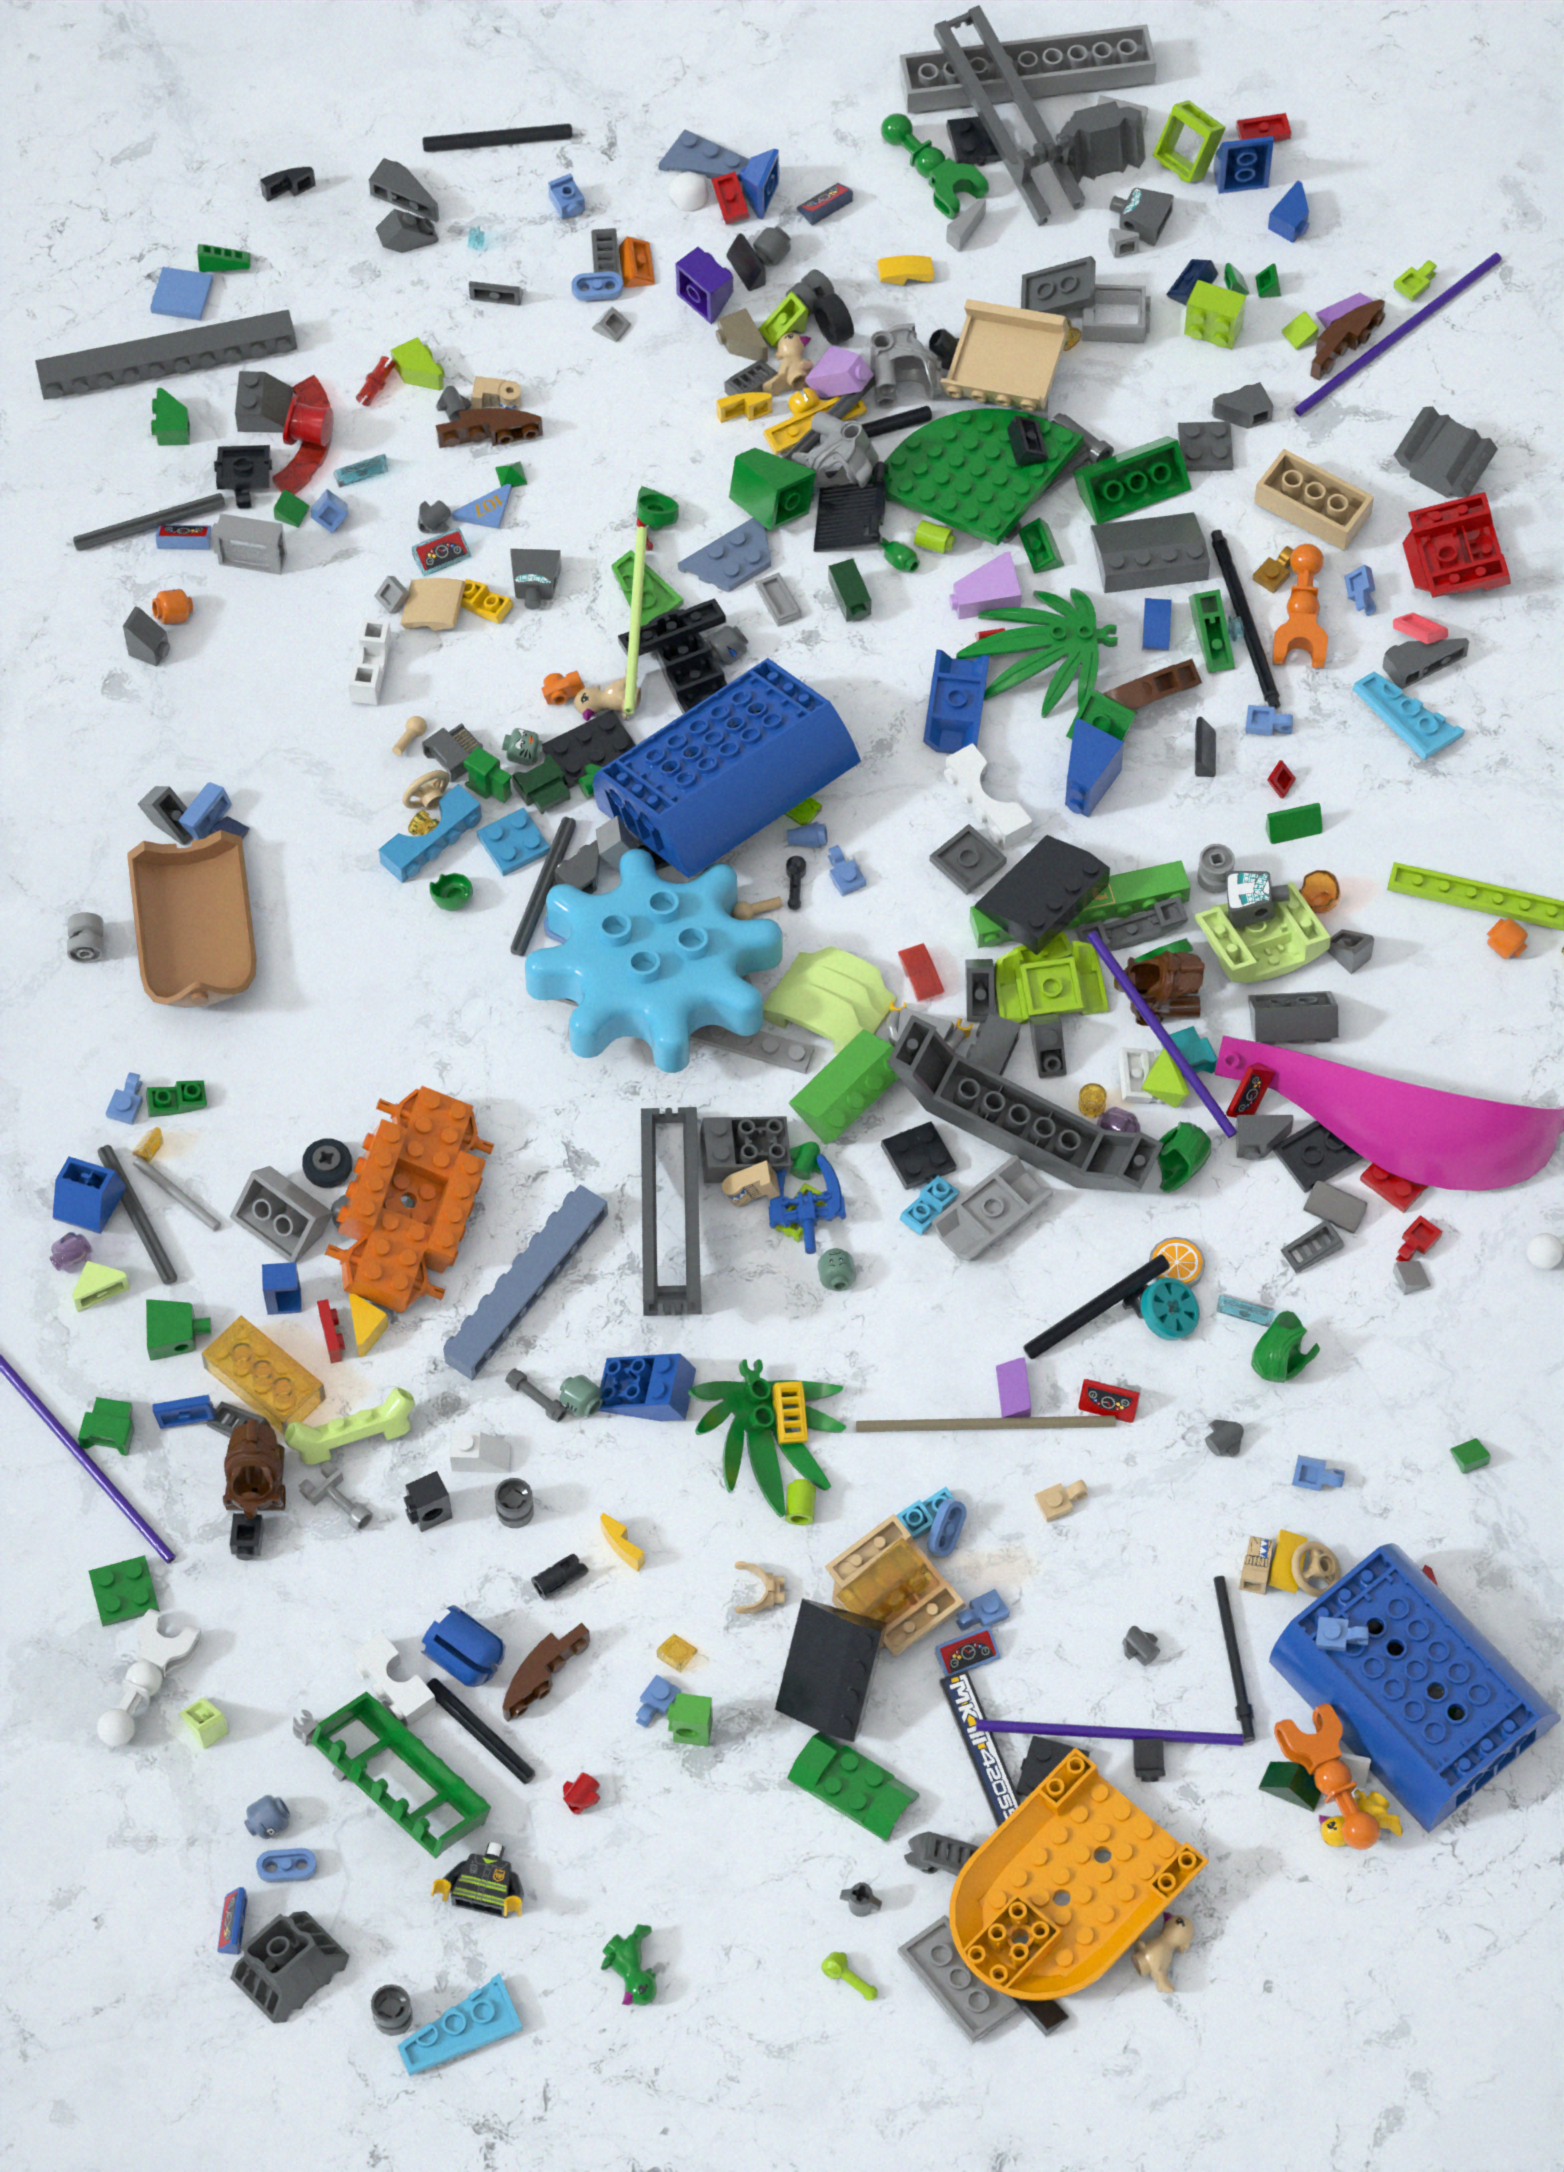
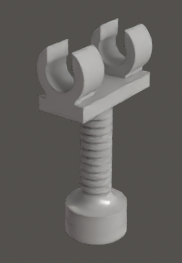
M326 1460L319 1467L322 1469L320 1472L326 1480L316 1488L308 1479H305L298 1486L301 1488L299 1491L314 1506L328 1496L350 1516L348 1520L350 1525L357 1531L364 1529L372 1520L373 1513L365 1506L356 1507L336 1489L344 1480L342 1472L329 1460Z
M301 1710V1713L307 1718L301 1717L304 1725L299 1724L295 1717L293 1718V1734L297 1738L302 1739V1743L306 1746L312 1741L319 1722L317 1720L313 1721V1716L308 1710ZM329 1761L334 1766L332 1774L339 1782H343L348 1778L336 1765Z

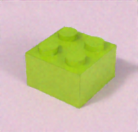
M1197 280L1187 302L1184 334L1194 339L1213 343L1218 347L1233 350L1243 328L1246 295Z

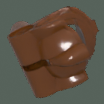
M1164 951L1153 959L1138 963L1134 962L1133 957L1128 958V966L1124 972L1160 1022L1163 1019L1200 1018V997L1186 996V994H1198V989H1200L1203 983L1204 963L1198 955ZM1114 977V988L1120 992L1125 993L1121 985ZM1130 1000V1010L1135 1015L1136 1023L1142 1026H1149Z
M249 1419L247 1424L240 1425L233 1430L226 1457L224 1458V1472L227 1485L225 1495L222 1497L223 1505L226 1507V1510H243L248 1519H254L257 1516V1511H284L286 1505L285 1485H282L285 1448L277 1443L274 1429L270 1426L259 1424V1421L256 1419Z

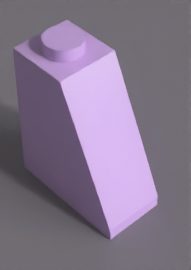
M830 346L804 380L810 388L815 390L818 397L823 399L860 392L874 374L860 354L837 346Z
M1010 551L1001 554L954 583L953 594L949 595L951 610H956L958 620L978 617L980 612L1021 607V591Z

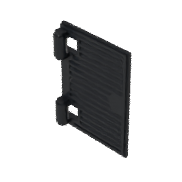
M877 462L872 469L874 483H870V479L863 488L858 483L855 485L848 483L820 488L814 552L882 543V535L879 532V528L884 524L887 482L884 477L886 473H889L888 463ZM839 470L828 471L825 474L828 478H832ZM867 527H869V535H865Z

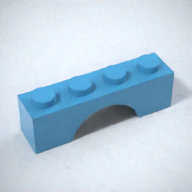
M459 784L438 800L441 820L434 830L425 835L414 837L398 833L378 849L380 863L400 882L403 883L409 877H415L426 863L434 861L443 849L449 844H455L466 830L474 828L482 818L481 804Z

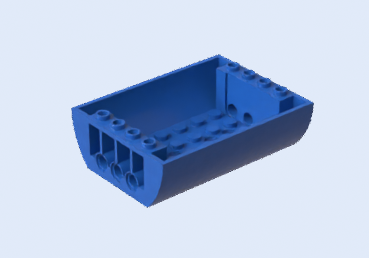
M766 658L597 771L593 778V790L600 811L611 819L619 815L631 835L687 878H691L859 764L861 760L846 726L831 702L771 659Z
M1394 1543L1379 1546L1291 1620L1275 1643L1269 1657V1663L1313 1710L1323 1703L1331 1705L1343 1726L1340 1739L1355 1755L1371 1759L1369 1770L1428 1833L1561 1720L1560 1714L1417 1564ZM1319 1617L1349 1619V1628L1357 1626L1367 1627L1369 1623L1375 1621L1382 1624L1384 1628L1380 1634L1373 1635L1369 1633L1368 1645L1347 1643L1346 1651L1316 1649ZM1391 1643H1399L1404 1648V1651L1399 1656H1392L1387 1652V1647ZM1432 1686H1440L1444 1690V1695L1439 1699H1433L1427 1694V1690ZM1453 1707H1458L1464 1711L1465 1716L1461 1720L1454 1721L1449 1718L1448 1711Z

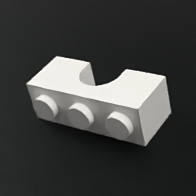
M363 618L358 638V662H353L349 680L351 702L377 705L391 643L390 622L388 620Z
M382 1631L353 1652L355 1659L353 1667L362 1679L367 1677L373 1684L371 1689L379 1700L385 1699L390 1705L388 1707L390 1713L400 1721L403 1720L407 1727H410L437 1707L435 1695L417 1674L406 1682H395L389 1678L390 1673L401 1664L399 1652Z

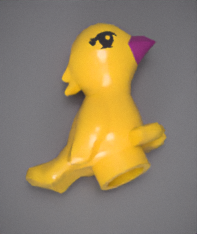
M1358 1789L1354 1791V1799L1360 1811L1373 1815L1377 1819L1380 1828L1388 1829L1396 1836H1402L1403 1829L1398 1815L1388 1814L1387 1810L1390 1807V1803L1385 1797L1375 1791H1371L1368 1796ZM1319 1815L1321 1837L1331 1847L1347 1845L1341 1831L1345 1820L1343 1815L1333 1817Z

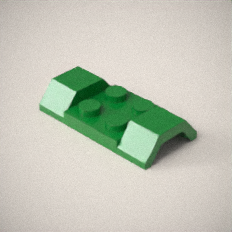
M818 1732L811 1737L796 1758L787 1777L792 1783L885 1842L890 1838L897 1821L909 1804L916 1801L919 1797L918 1792L897 1780L895 1775L849 1746L840 1744L822 1732Z

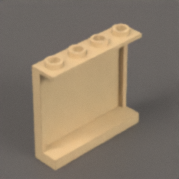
M967 299L964 306L967 317L947 379L941 378L940 381L945 393L954 398L963 396L981 403L985 401L995 402L1003 407L1017 406L1030 412L1035 410L1044 411L1070 329L1066 317Z

